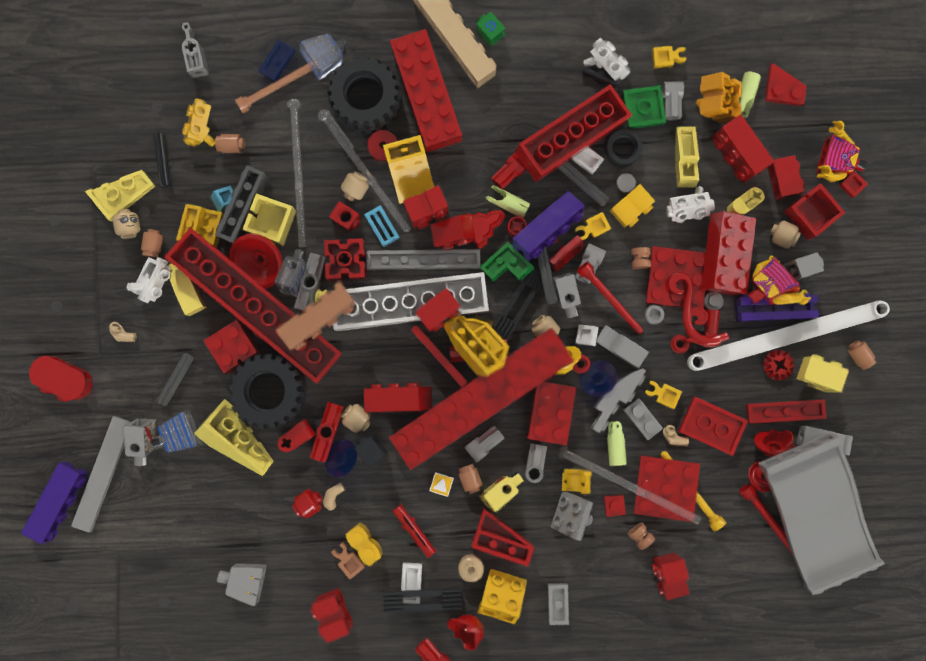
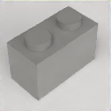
M818 252L782 265L795 280L824 271V262Z

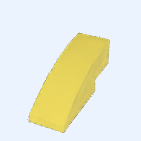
M677 127L675 139L677 188H696L699 181V152L696 127Z
M172 263L167 265L171 267L169 279L184 314L191 316L207 308L199 293L200 290L197 284Z

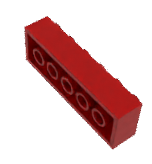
M426 29L390 40L391 49L426 152L428 153L461 142L462 133Z
M610 84L519 143L515 153L535 182H538L625 124L633 115Z

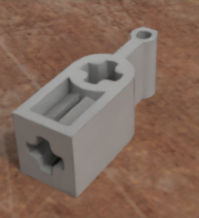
M183 23L182 28L187 39L182 43V51L187 72L192 78L209 75L204 50L194 39L195 32L190 25Z
M607 325L604 326L596 340V343L635 369L641 366L649 353Z
M800 426L796 444L802 445L825 434L832 433L840 437L844 455L850 456L853 436Z

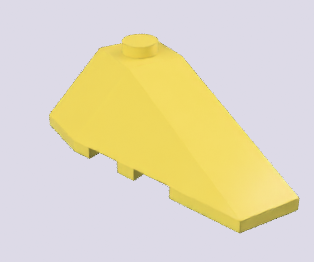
M224 399L194 434L209 447L263 476L273 463V459L262 443L257 442L252 434L253 430L251 427H247L244 421L238 418L239 414L234 413L232 410L233 406Z

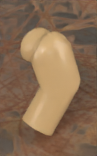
M112 322L109 325V331L116 341L136 342V333H126L118 322Z
M667 425L663 429V435L669 444L688 446L689 438L678 436L674 426Z
M342 482L326 491L323 505L328 510L336 508V496L345 491Z

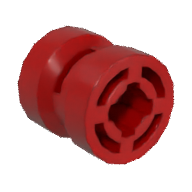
M519 216L511 218L507 226L509 236L514 238L527 226L526 221Z

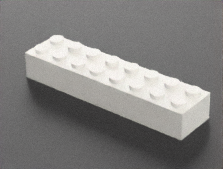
M484 272L345 289L356 303L353 306L355 309L346 316L343 313L337 317L339 321L333 325L334 330L344 331L421 321L415 311L445 288L449 290L461 306L458 310L460 312L458 315L466 316L488 313Z

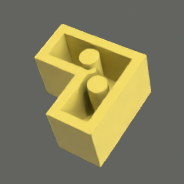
M812 354L810 357L803 358L797 376L798 380L806 382L809 387L823 392H842L849 370L842 368L843 365L838 362L823 361L824 358Z

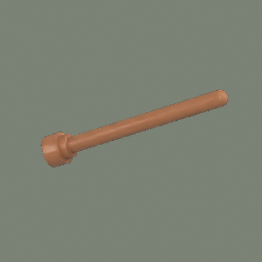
M316 61L310 62L253 95L243 98L241 96L235 99L242 113H245L249 110L251 104L316 69L315 65L318 66V63Z

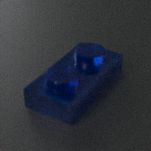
M278 39L258 71L276 82L295 54V49Z

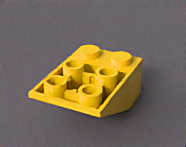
M420 135L383 145L399 204L434 187Z

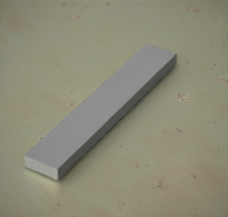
M480 249L366 251V270L480 269Z
M117 416L112 417L71 525L72 527L88 533L92 532L125 446L124 426L131 421Z

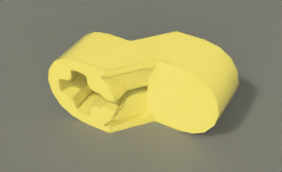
M757 187L751 188L734 200L727 207V212L744 216L764 200L763 191Z

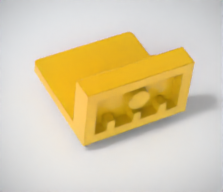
M490 569L483 599L479 604L477 613L515 624L520 616L527 580Z

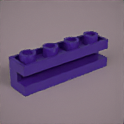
M567 191L513 238V248L517 251H523V257L528 262L533 257L537 258L547 245L551 246L556 241L557 236L565 234L573 222L577 223L584 215V204Z
M807 291L804 296L811 297V299L805 305L799 303L769 305L764 298L754 304L749 299L748 294L741 295L740 298L735 299L736 322L819 318L818 310L814 309V303L818 302L817 295H810V292Z
M69 462L58 463L21 534L40 544L52 541L58 533L57 528L67 516L66 511L76 499L75 494L78 488H81L85 483L86 478L84 477L87 472L81 468H73L74 465Z

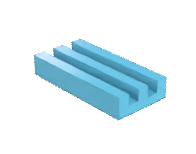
M381 205L364 214L383 247L400 239ZM380 211L392 231L393 237H390L376 212ZM371 215L375 217L388 239L385 242L370 218Z

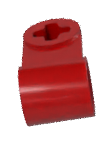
M304 419L279 438L278 447L283 452L292 451L309 441L316 433L307 420ZM285 439H286V440L291 439V441H292V442L290 443V446H291V447H289V446L285 447V446H284V444L286 443Z

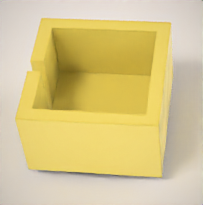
M256 194L250 210L258 216L256 218L252 214H248L243 230L248 234H260L273 243L284 246L296 210L293 206Z

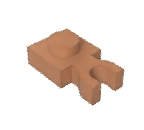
M342 542L340 547L343 549V552L338 553L334 549L331 553L334 557L341 560L338 566L351 579L365 568L366 565L354 551L349 554L347 545Z

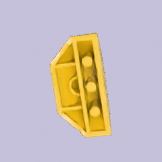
M458 315L444 323L443 327L455 350L477 375L487 376L504 366L509 346L487 322Z

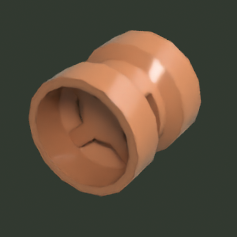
M640 247L631 249V255L634 259L632 269L651 268V261L649 260L650 248Z
M643 522L637 524L628 532L629 537L636 541V546L640 550L647 548L655 540V537L647 532V527Z

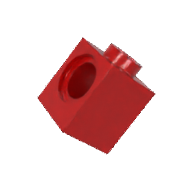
M340 201L329 216L333 222L348 232H351L352 229L356 230L361 222L359 220V213ZM350 214V221L343 222V215Z

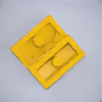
M186 204L176 240L179 241L186 231L192 228L217 248L219 237L215 236L224 213Z

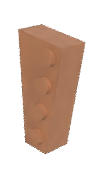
M340 282L334 286L336 289L333 292H325L318 299L319 302L308 305L301 315H295L276 330L290 350H300L306 345L305 341L307 339L318 337L323 333L321 331L322 328L326 325L328 327L333 326L339 321L337 317L343 313L346 316L355 309L353 306L356 303Z

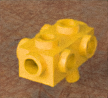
M195 99L194 103L188 106L186 116L189 117L188 123H185L182 129V134H184L183 141L187 145L196 146L201 144L203 140L211 147L215 144V139L208 135L210 128L206 127L211 105L206 104L204 100Z

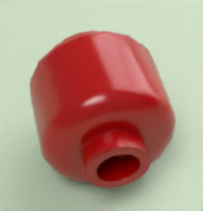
M307 489L294 498L292 507L297 516L309 518L321 510L323 499L318 491L314 492L311 489Z

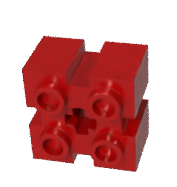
M439 185L403 201L414 229H423L429 226V221L434 219L436 222L441 221L449 214L448 204Z
M363 238L347 239V244H342L340 240H324V254L327 259H330V263H325L326 280L329 282L344 281V276H349L351 280H367L366 264L364 261L361 262V257H366L365 241ZM347 256L350 259V261L347 264H344L341 261L345 260L344 257Z
M340 587L319 595L316 601L313 602L311 613L314 619L319 620L321 626L318 627V631L326 643L350 633V628H352L354 623L349 610L346 608Z

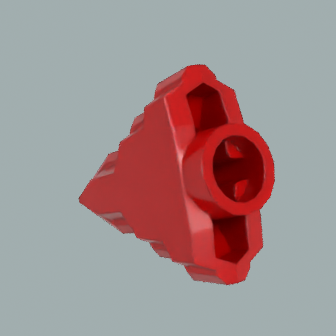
M496 210L490 211L487 214L480 212L474 215L466 214L472 216L476 237L469 240V243L473 241L479 249L488 244L487 240L493 236L494 229L505 218L504 212Z

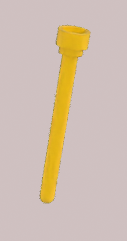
M661 452L662 458L672 459L668 452ZM697 491L696 503L709 518V526L713 531L721 529L726 524V521L722 516L712 511Z

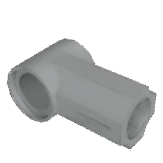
M663 82L662 84L664 110L668 121L682 118L683 82Z
M588 243L581 258L583 260L580 266L589 261L596 272L606 251ZM576 273V279L583 283H591L589 279L582 278Z
M494 425L479 438L473 439L464 448L474 461L478 462L489 453V450L501 442L504 436Z
M530 443L527 466L524 473L525 478L532 483L539 482L543 477L547 446ZM532 468H536L539 472L536 479L529 477V471Z

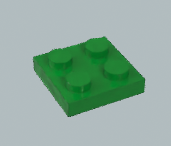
M661 85L623 90V102L633 115L627 121L628 129L666 123Z

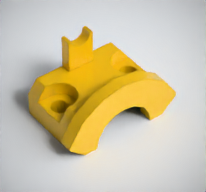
M563 469L562 491H578L581 494H590V476H592V471Z

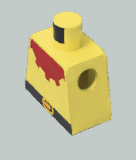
M517 472L511 477L502 476L478 496L489 511L496 512L519 492L516 487L523 482V479ZM503 486L506 487V492H505V493H503V491H502V487H503Z

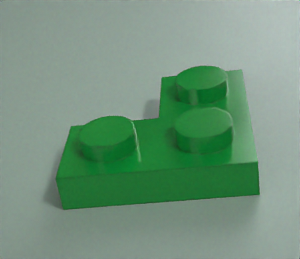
M507 242L480 266V269L494 282L506 270H509L521 281L534 267Z

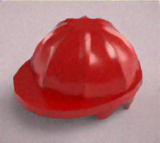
M772 429L760 432L754 438L755 446L769 458L795 447L793 435L788 430L777 432Z
M462 615L458 619H449L447 622L448 628L454 632V638H460L464 648L467 650H475L484 638L483 625L476 616Z

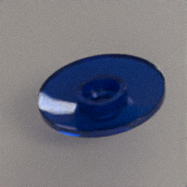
M594 361L590 363L589 370L581 374L580 385L584 392L590 396H604L615 387L618 379L617 371L607 361Z
M341 439L332 444L325 463L326 470L331 476L336 478L344 477L354 468L357 461V451L351 441Z

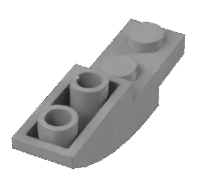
M638 369L625 375L600 397L593 407L599 411V414L590 427L592 430L600 433L601 430L604 431L607 428L609 416L611 414L614 415L619 407L618 401L624 404L627 401H632L636 394L634 392L636 386H640L646 377L644 375L646 370Z

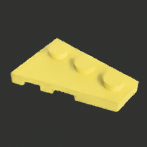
M143 170L121 177L120 180L105 183L101 187L89 189L85 192L105 217L112 221L113 216L118 214L119 210L128 209L153 189L155 184Z

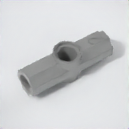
M310 253L304 275L300 280L301 286L294 306L295 309L303 311L308 305L314 303L316 291L320 288V280L326 257ZM314 278V286L308 288L306 286L307 280Z

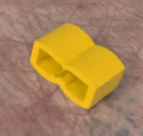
M639 184L616 204L610 212L624 228L627 225L632 227L639 221L637 217L642 212L646 215L654 208L651 204L655 200Z
M358 523L347 532L346 537L349 544L358 550L360 559L366 565L370 566L381 558L383 554L382 548L375 539L371 538L370 531L364 524Z

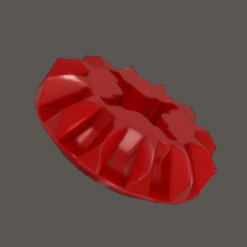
M782 350L771 351L763 361V369L766 375L773 380L787 379L792 375L793 368L795 367L793 358L788 352ZM783 360L782 366L784 369L779 368L776 370L777 364L774 361L780 362Z

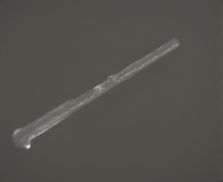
M291 99L288 101L287 107L291 109L299 248H306L299 118L297 108L301 107V103L297 99Z
M326 109L321 110L318 113V120L325 122L359 171L367 178V182L402 230L407 233L411 228L379 186L376 178L371 175L355 153V147L330 115L331 112Z
M568 446L559 448V459L562 460L564 457L696 524L700 523L701 517L567 451Z

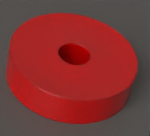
M379 130L370 136L368 150L374 159L382 162L387 161L385 151L380 148V144L397 142L394 134L386 130Z

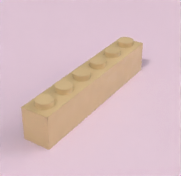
M413 0L477 88L496 75L497 66L494 60L486 56L484 47L481 43L477 44L474 40L473 32L469 28L466 29L463 25L462 17L458 13H454L449 0Z

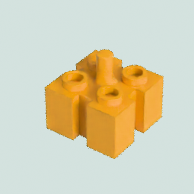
M724 72L702 76L700 92L703 98L696 100L700 114L707 118L711 117L712 120L718 123L730 122L741 114L739 98L742 96V82L735 78L730 79V76Z

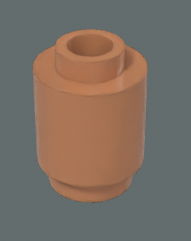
M221 134L216 136L215 139L216 150L221 151V153H241L245 149V139L240 134Z
M148 229V232H143L142 256L157 258L158 254H161L163 235H160V231Z
M858 340L849 345L850 349L847 352L862 370L876 364V357L865 341L860 342Z
M473 464L459 468L460 474L458 475L464 491H469V494L480 491V486L483 484L477 468H474Z

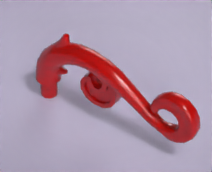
M682 272L673 274L668 281V288L671 292L677 295L684 293V290L677 288V282L680 280H684L688 286L682 311L684 329L690 337L686 339V342H692L704 347H714L728 340L727 332L720 335H710L706 332V336L695 330L691 321L692 316L697 317L694 324L703 325L708 320V314L702 307L691 309L693 283L690 276Z

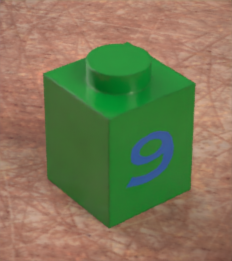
M491 11L487 15L483 14L477 20L476 31L490 47L505 36V27Z

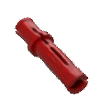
M402 504L397 506L392 512L401 522V527L403 530H407L426 555V558H429L437 550L415 523V518L409 515ZM403 516H405V518H406V519L408 520V522L411 524V526L413 527V529L410 528V526H409V525L407 524V522L404 520ZM415 533H417L420 536V538L426 544L425 546L422 544V542L419 540Z

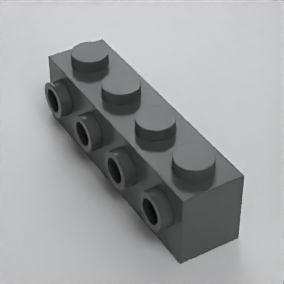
M246 165L245 170L240 175V181L232 193L231 201L225 208L224 216L217 226L215 236L233 244L236 239L244 235L243 227L248 214L253 215L250 208L255 195H262L269 179L264 172Z

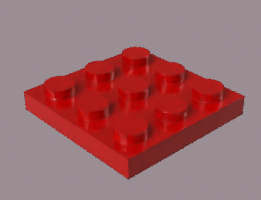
M656 246L651 247V268H649L645 303L683 308L688 288L687 283L684 280L677 282V288L684 290L682 295L674 294L668 288L669 278L675 273L682 272L689 275L693 283L691 309L695 307H702L704 309L705 290H702L701 286L705 253Z
M640 455L634 514L693 522L700 463Z

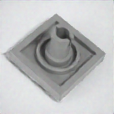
M562 491L551 528L581 541L585 526H589L593 520L590 514L593 502L570 492Z

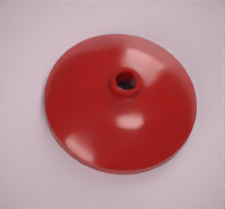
M250 233L239 237L232 244L229 259L265 289L272 287L279 281L283 273V259L279 249L271 240L260 234Z

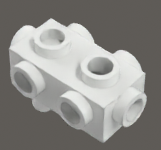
M601 38L592 45L593 49L590 52L594 57L584 60L586 67L594 64L599 68L604 67L614 80L619 78L623 80L630 74L629 67L627 66L628 61L622 55L618 56L615 53L616 48L610 41L606 42Z
M696 187L695 194L670 198L669 206H666L667 217H671L672 222L682 223L686 219L693 218L701 220L706 216H710V211H714L715 205L713 199H710L708 192L703 193L702 187Z
M148 257L136 283L127 284L128 291L139 295L137 299L149 303L150 300L155 302L162 294L161 288L164 282L170 278L171 267L167 266L168 261L159 257L156 260Z

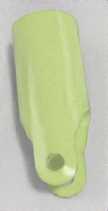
M755 72L744 73L742 79V96L739 98V104H741V115L744 118L749 114L761 80V76Z
M492 186V189L500 193L504 199L495 200L489 196H486V199L500 208L524 218L530 203L497 186Z
M611 421L608 424L607 437L609 465H626L625 438L622 432V425L618 421Z

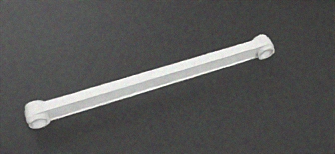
M884 301L871 302L692 354L687 359V365L694 371L703 370L886 316L890 308ZM877 305L881 309L880 314L876 310ZM695 357H697L700 360V365L698 367H695L693 365V359Z

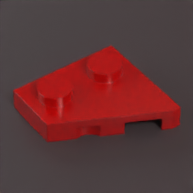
M771 64L768 72L765 101L803 106L807 86L777 65Z

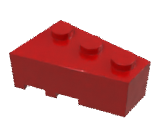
M407 383V387H400V384H389V388H382V384L371 385V389H364V412L420 411L433 408L432 386L418 387V383Z
M483 507L471 543L472 548L528 566L534 550L533 544Z

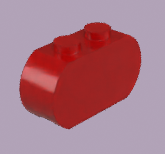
M55 356L39 357L32 363L29 370L30 380L32 384L39 387V391L46 394L51 392L56 395V399L63 402L85 398L93 386V380L89 372Z

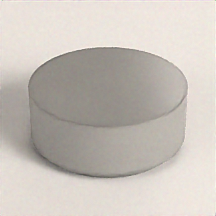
M628 173L620 175L616 181V187L621 193L631 192L636 185L635 178Z
M658 305L649 306L644 312V318L649 324H658L664 319V311Z

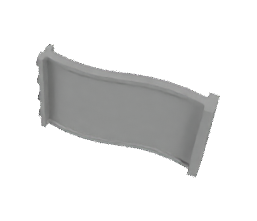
M832 433L825 434L758 463L776 501L793 558L804 582L803 586L812 595L821 594L826 589L839 586L842 582L858 578L861 574L874 571L879 566L884 565V561L880 559L868 531L857 487L841 448L842 442L840 437Z

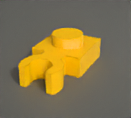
M672 46L654 47L652 49L653 67H672L674 61L678 64L684 63L687 58L679 57V53H684L685 48L680 47L676 51H672Z
M603 212L587 219L585 221L587 226H578L574 231H583L584 236L581 239L584 241L589 234L595 238L611 230V227Z
M650 381L649 384L654 386L655 390L653 392L646 390L645 394L648 396H658L656 402L674 410L682 391L667 384L660 388L656 382Z

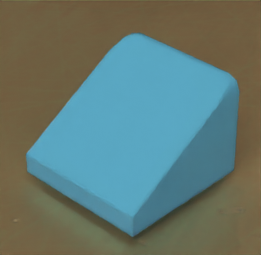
M231 186L213 191L211 199L218 212L225 211V208L229 205L233 193Z

